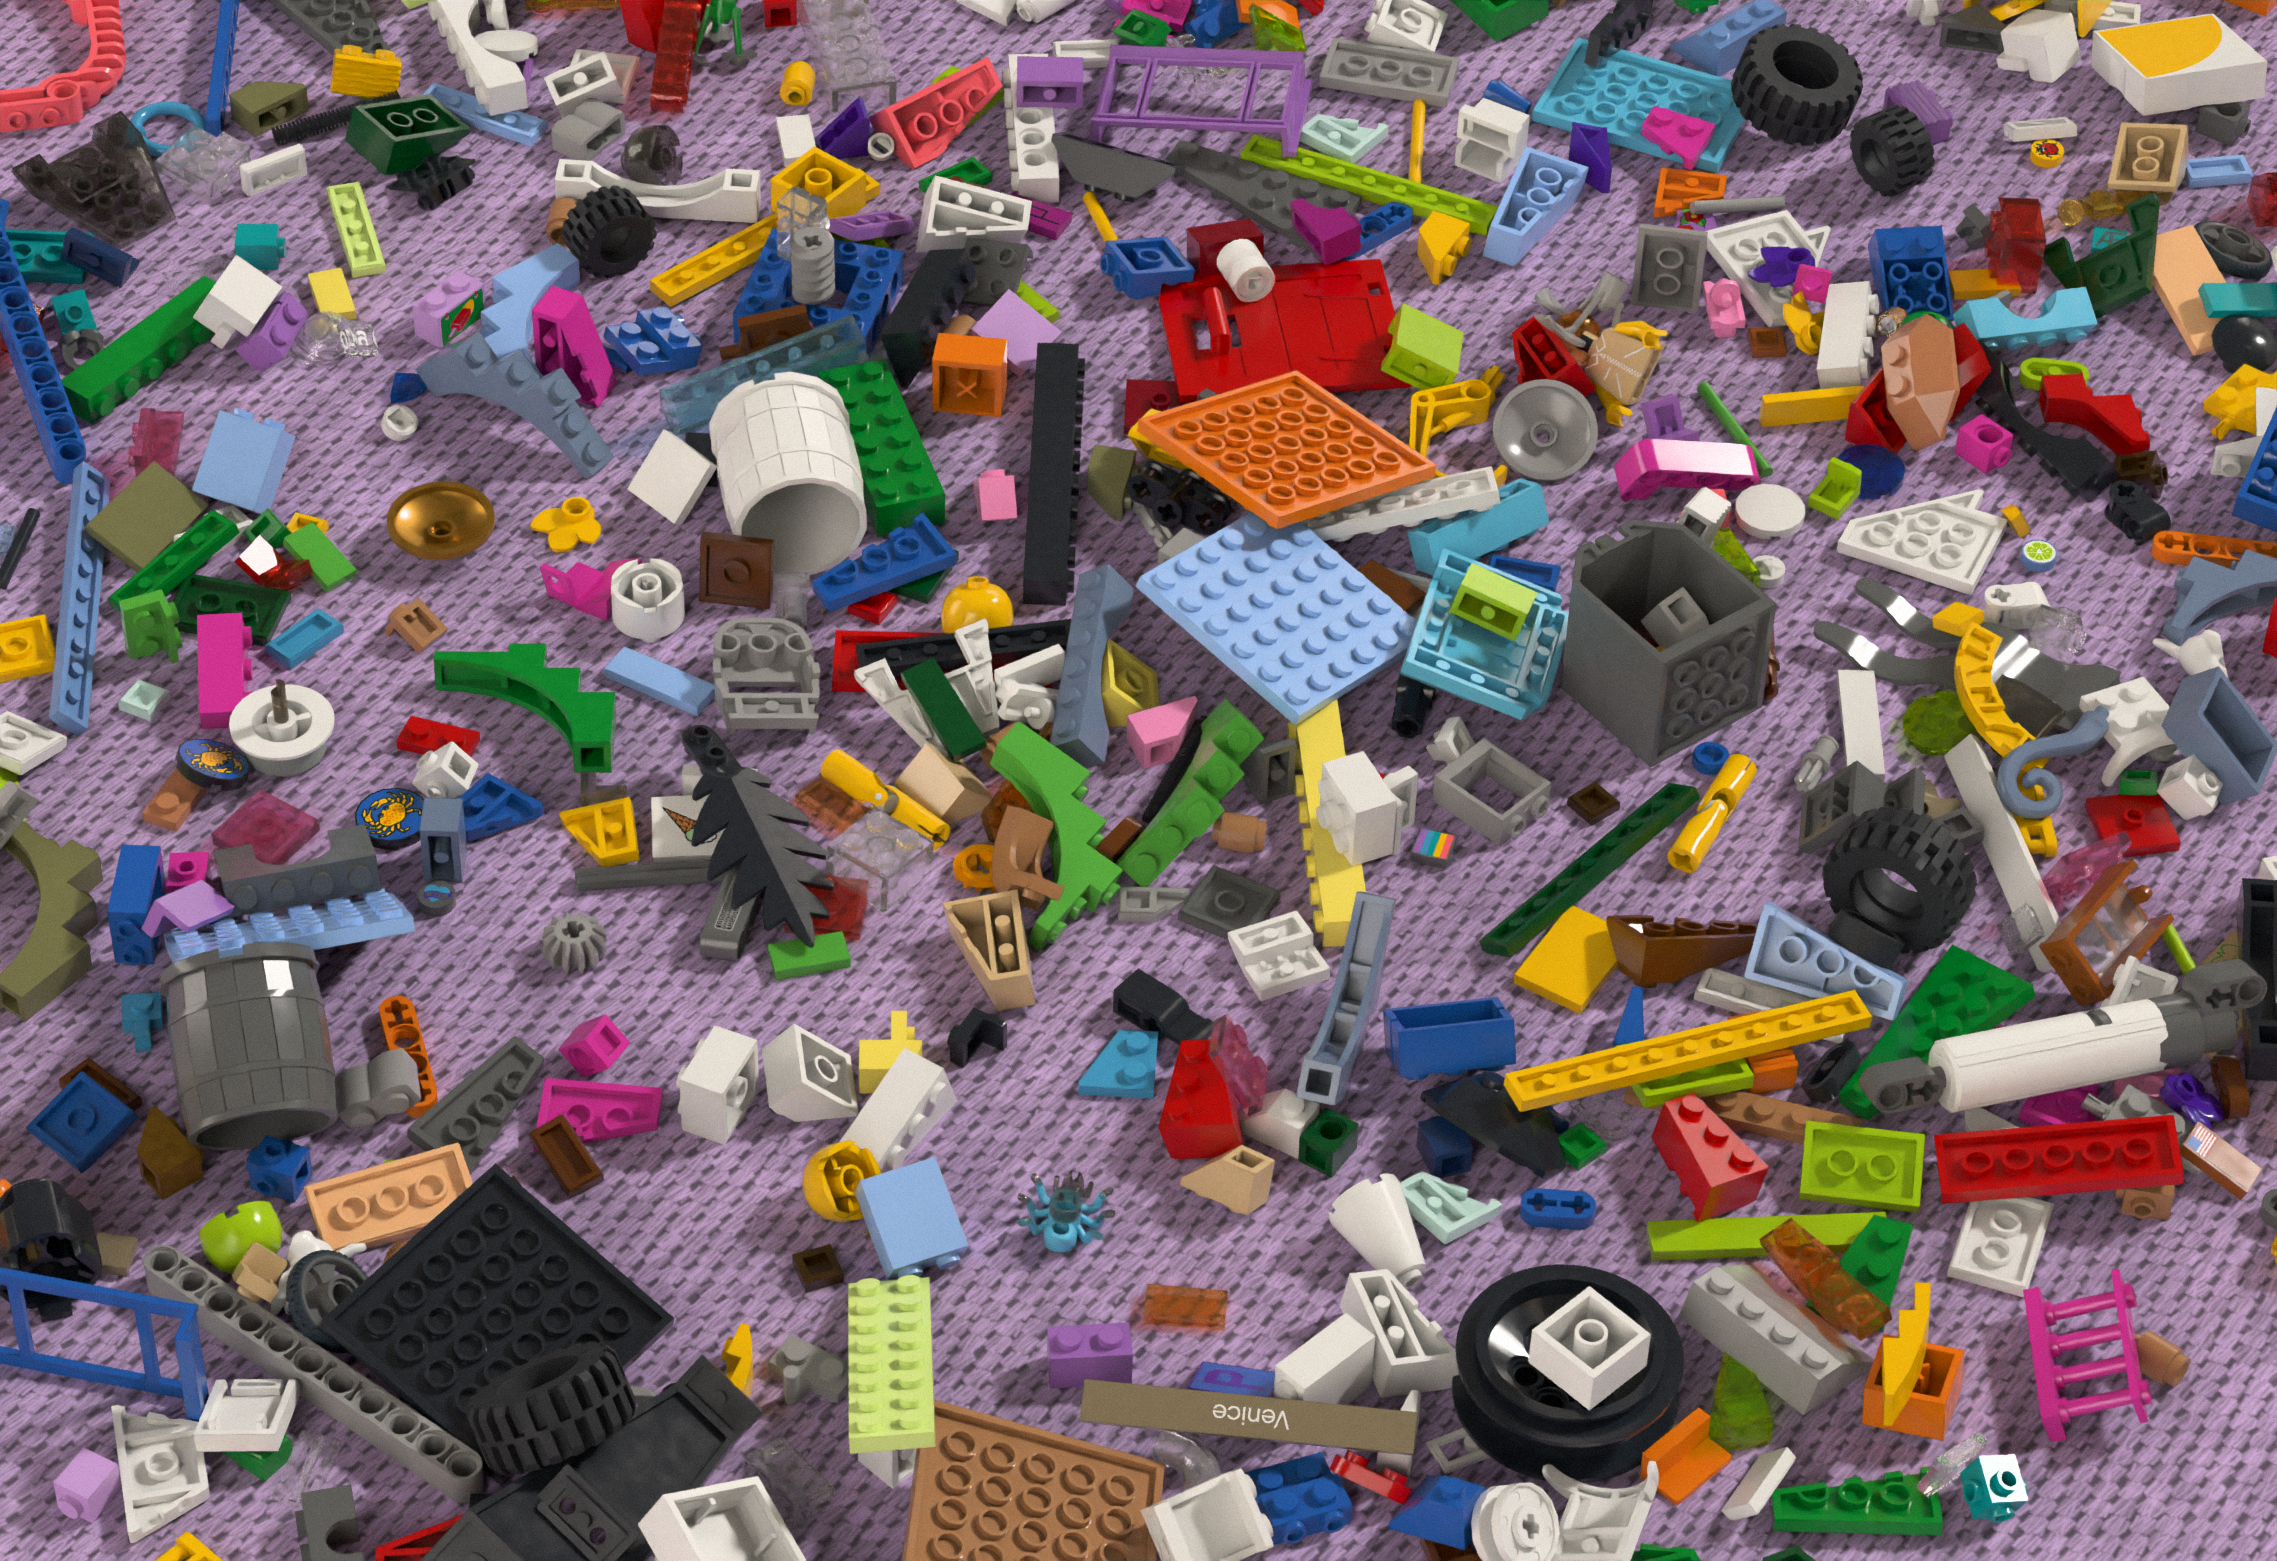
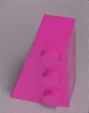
M552 285L532 309L536 367L543 376L562 367L581 394V397L576 401L598 408L616 386L617 380L583 295Z
M242 613L197 615L199 716L202 729L229 728L230 716L234 708L243 698L252 693V691L248 692V681H253L252 659H248V648H252L251 626H244Z

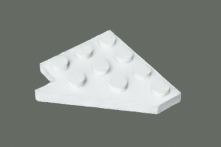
M1788 210L1707 230L1706 249L1727 276L1733 281L1737 280L1740 292L1768 327H1781L1787 325L1783 316V304H1790V300L1793 297L1791 295L1794 283L1784 287H1771L1770 282L1758 283L1748 277L1747 272L1766 263L1761 255V248L1778 246L1790 247L1791 249H1808L1815 259V267H1818L1831 228L1827 225L1804 231Z

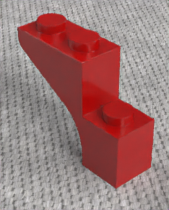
M2083 374L2046 375L2041 377L2037 400L2045 423L2061 422L2080 426L2089 431L2117 455L2149 451V433L2143 430L2141 410L2135 407L2131 394L2093 396L2091 387L2086 386Z

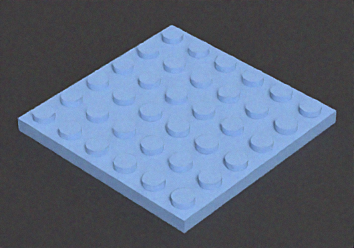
M1253 512L1248 513L1141 575L1135 586L1294 725H1297L1405 657L1417 622L1415 618L1406 611H1403L1388 595L1383 593L1303 523L1297 522L1285 528L1275 529Z
M381 888L380 891L362 894L363 898L350 900L347 897L325 900V905L314 907L309 906V903L286 907L287 912L276 914L271 913V910L248 914V919L234 921L232 917L224 916L211 922L210 926L200 927L189 933L177 927L172 929L171 933L163 935L166 950L173 964L198 953L215 949L219 950L220 958L244 954V944L289 942L306 945L313 950L415 932L413 916L393 893L385 892V888Z

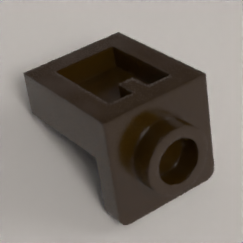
M2156 450L2116 455L2113 466L2119 473V476L2112 484L2119 480H2128L2138 486L2147 484L2152 498L2161 497L2164 485L2168 483L2169 476L2168 469L2165 464L2161 463Z

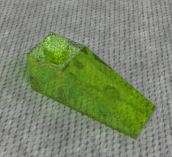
M1724 1352L1713 1399L1712 1413L1709 1414L1711 1416L1709 1436L1711 1439H1718L1719 1445L1727 1452L1769 1445L1774 1420L1755 1372Z

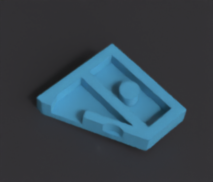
M1119 1030L1080 1079L1078 1094L1154 1099L1158 1032Z

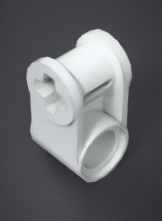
M2036 582L1993 585L1985 591L1986 607L1983 610L1984 622L1996 623L2012 630L2035 629L2047 625L2053 617V610L2042 588Z

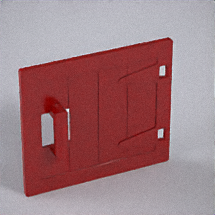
M1380 259L1338 261L1327 266L1323 262L1270 266L1275 275V284L1264 298L1254 302H1243L1238 299L1221 272L1200 276L1197 271H1194L1193 281L1179 282L1177 285L1162 284L1160 296H1157L1180 402L1197 401L1198 394L1206 388L1216 394H1221L1296 370L1329 393L1412 387V385L1381 371V364L1386 357L1385 352H1389L1393 339V335L1388 333V326L1396 314ZM1379 288L1380 295L1369 294L1370 289ZM1235 318L1241 347H1231L1232 337L1228 319ZM1207 320L1210 333V349L1198 350L1192 321Z

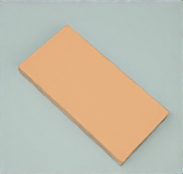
M2189 225L2157 235L2152 285L2191 353L2196 356L2214 350L2211 334L2217 323L2223 319L2208 318L2198 289L2203 283H2226L2194 226Z
M458 1142L304 1186V1194L319 1240L327 1242L334 1251H338L351 1243H364L368 1249L415 1236L471 1186L473 1182Z

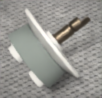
M275 679L276 685L259 689L243 698L236 705L230 716V734L235 744L244 751V755L250 765L257 771L269 776L297 775L314 767L324 756L326 741L332 734L335 725L334 711L328 700L320 693L303 686L285 685L283 680Z

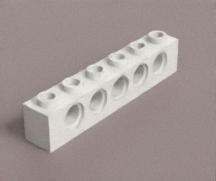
M1008 54V68H1002V84L1004 88V107L1011 108L1006 109V129H1009L1007 131L1008 149H1014L1009 150L1010 170H1016L1011 172L1012 192L1018 191V195L1041 203L1059 202L1057 150L1051 141L1052 134L1055 133L1053 108L1017 107V56L1048 57V54Z

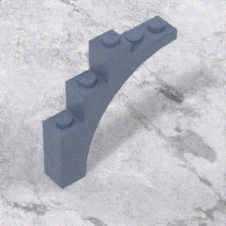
M479 330L439 350L415 369L435 397L446 394L475 395L505 406L528 420L570 459L585 478L593 476L615 458L577 404L576 400L581 397V394L562 367L539 377L520 349L498 359Z
M2246 549L2240 561L2234 560L2229 569L2193 556L2187 568L2181 567L2176 576L2174 587L2179 589L2176 599L2175 617L2169 615L2162 635L2166 636L2169 641L2177 646H2182L2188 638L2193 637L2208 624L2228 614L2252 607L2273 605L2277 596V559Z
M1361 891L1356 892L1336 981L1315 1042L1303 1059L1296 1098L1335 1106L1349 1094L1355 1058L1363 1051L1369 1016L1376 1011L1383 978L1382 969L1396 903L1394 898Z

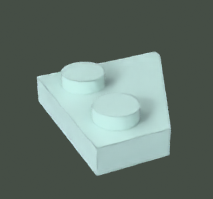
M1317 114L1303 125L1300 142L1330 157L1356 163L1388 137L1389 126L1379 123L1377 129L1358 127L1359 120L1349 118L1338 119L1334 116Z
M1423 1171L1400 1182L1410 1215L1444 1244L1489 1222L1500 1214L1503 1205L1492 1198L1488 1205L1467 1197L1469 1189L1456 1184L1446 1183L1440 1178Z

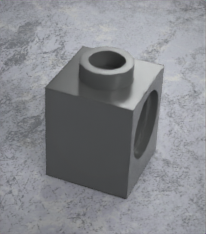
M2240 101L2203 105L2200 108L2196 132L2232 146L2239 137L2244 138L2249 131L2251 120L2248 119L2250 105Z

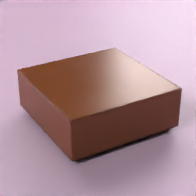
M1782 327L1748 328L1747 338L1752 358L1786 357L1787 348Z

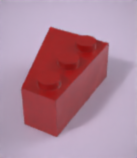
M1534 316L1512 332L1515 361L1519 365L1520 372L1517 375L1519 385L1539 379L1555 380L1573 387L1585 398L1596 390V387L1559 336L1546 329Z
M1219 1039L1181 1041L1158 1126L1170 1157L1174 1159L1215 1158L1240 1145L1244 1146L1241 1136V1123L1236 1107L1237 1100L1232 1072Z

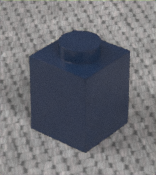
M1435 1116L1418 1122L1416 1146L1431 1175L1441 1179L1471 1171L1473 1146L1464 1130L1442 1116Z

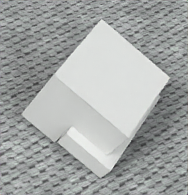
M2028 9L2000 32L2004 52L1996 57L1998 67L2003 70L2026 72L2029 69L2031 79L2039 82L2053 83L2081 60L2072 13Z
M1482 98L1475 107L1465 104L1458 114L1457 137L1462 140L1456 146L1455 166L1502 183L1518 165L1523 151L1527 147L1530 115L1486 98Z
M236 255L208 293L193 318L216 333L211 342L222 349L235 330L248 337L282 286Z

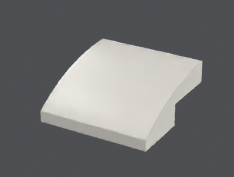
M1297 910L1228 932V940L1234 955L1260 1001L1330 979V967L1313 945V932Z

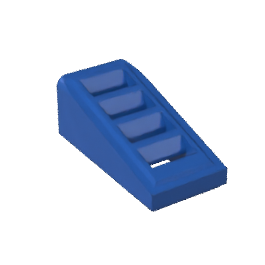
M1640 986L1632 987L1613 1041V1048L1617 1045L1644 1040L1643 989Z

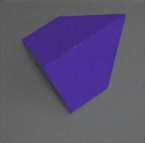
M858 97L814 138L817 148L837 159L869 156L870 120L863 99Z
M1572 122L1568 161L1589 167L1585 183L1601 193H1609L1612 166L1607 127H1596Z

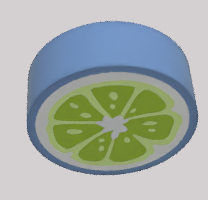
M2030 540L2022 547L2020 561L2030 571L2047 572L2053 569L2056 564L2057 549L2047 541Z

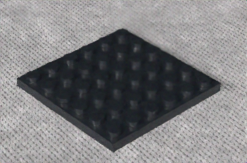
M495 1163L322 1319L321 1327L419 1414L476 1451L481 1456L483 1470L503 1486L514 1474L502 1475L487 1466L466 1417L467 1404L471 1396L476 1395V1391L482 1386H487L497 1376H502L508 1370L521 1366L533 1358L549 1354L551 1351L560 1348L565 1349L579 1343L583 1345L587 1342L595 1341L596 1343L603 1342L616 1351L621 1366L625 1371L673 1326L674 1317Z

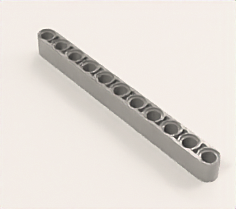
M168 1245L153 1247L145 1254L143 1262L148 1290L155 1297L198 1305L196 1315L199 1327L274 1378L283 1379L284 1385H287L289 1379H298L300 1383V1396L451 1499L459 1503H469L470 1494L484 1493L483 1462L481 1456L476 1451L257 1303L241 1295L235 1288L177 1249Z

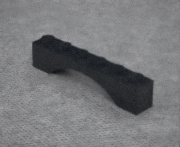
M1979 340L1978 342L1983 348L1991 367V372L1973 394L1978 398L1975 402L1976 406L1988 418L1992 414L1999 418L1996 422L1998 425L2010 433L2016 434L2020 438L2017 444L2030 458L2037 454L2042 459L2038 464L2051 478L2058 474L2063 479L2060 485L2072 498L2075 499L2080 495L2087 503L2093 501L2119 476V473L2111 462L2087 439H2068L2053 436L2037 429L2026 421L2016 406L2012 373L2001 358Z
M2242 878L2236 906L2239 959L2245 961L2267 983V992L2263 1000L2255 1006L2242 1009L2245 1077L2249 1080L2277 1081V880Z

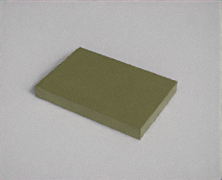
M153 461L86 525L84 531L138 573L173 543L174 535L186 532L207 511L209 504Z

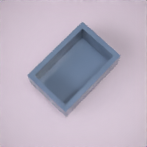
M2219 666L2183 678L2161 725L2166 735L2175 743L2185 758L2194 754L2216 775L2217 779L2223 784L2217 797L2221 804L2227 805L2259 795L2277 754V742Z

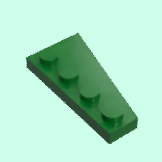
M1935 1466L1920 1467L1919 1474L1903 1476L1901 1470L1884 1473L1883 1479L1863 1482L1861 1476L1844 1479V1483L1840 1486L1828 1487L1825 1483L1820 1482L1775 1489L1770 1497L1773 1531L1942 1535L1943 1519Z

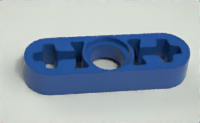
M1391 202L1359 219L1358 221L1362 227V234L1360 235L1361 250L1342 259H1355L1408 230L1412 225V208L1403 203ZM1376 229L1380 233L1372 234L1365 232V230Z

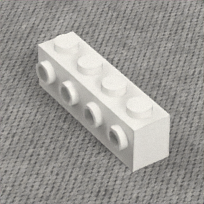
M1869 281L1829 284L1817 364L1820 389L1861 385L1864 387L1865 379H1870L1869 357H1873V341L1871 336H1876V320L1874 315L1879 314V301L1877 294H1872Z

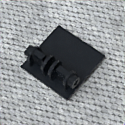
M432 154L422 159V164L417 168L398 174L397 180L388 185L387 188L390 190L418 192L420 197L417 199L419 207L423 210L428 208L432 210L443 203L444 199H450L451 194L454 196L472 185L475 173L469 166L476 161L475 159L460 158L459 155L444 157L440 156V154Z

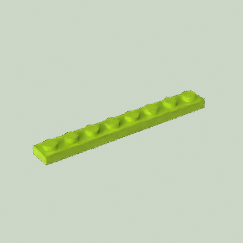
M1253 134L1241 151V159L1347 190L1348 192L1361 195L1363 200L1383 206L1391 202L1403 203L1412 208L1413 215L1426 219L1433 211L1440 212L1470 223L1469 231L1483 236H1487L1489 233L1490 225L1499 207L1298 147L1296 157H1283L1282 142Z

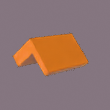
M1699 1407L1642 1453L1640 1477L1643 1480L1648 1477L1649 1461H1655L1659 1473L1657 1491L1675 1505L1682 1503L1731 1462V1454L1708 1437L1711 1416Z

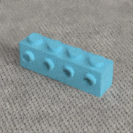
M1522 478L1498 488L1501 503L1495 504L1493 508L1487 511L1475 512L1472 509L1459 512L1457 516L1450 519H1439L1436 517L1407 531L1416 570L1433 575L1443 548L1479 561L1482 555L1490 551L1505 549L1509 546V542L1515 539L1536 534L1537 529L1550 523L1541 484Z

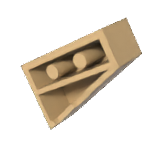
M1018 889L942 903L949 932L997 1011L1036 1005L1026 924Z

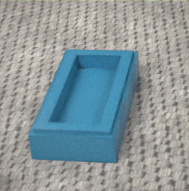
M318 608L265 645V652L291 670L343 634L344 626Z

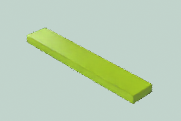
M1886 1212L1715 1218L1697 1222L1696 1219L1648 1221L1647 1235L1652 1261L1845 1253L1873 1215L1887 1217Z

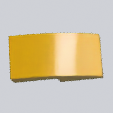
M741 1323L734 1338H727L722 1351V1360L726 1361V1376L750 1398L753 1384L752 1339L749 1325Z

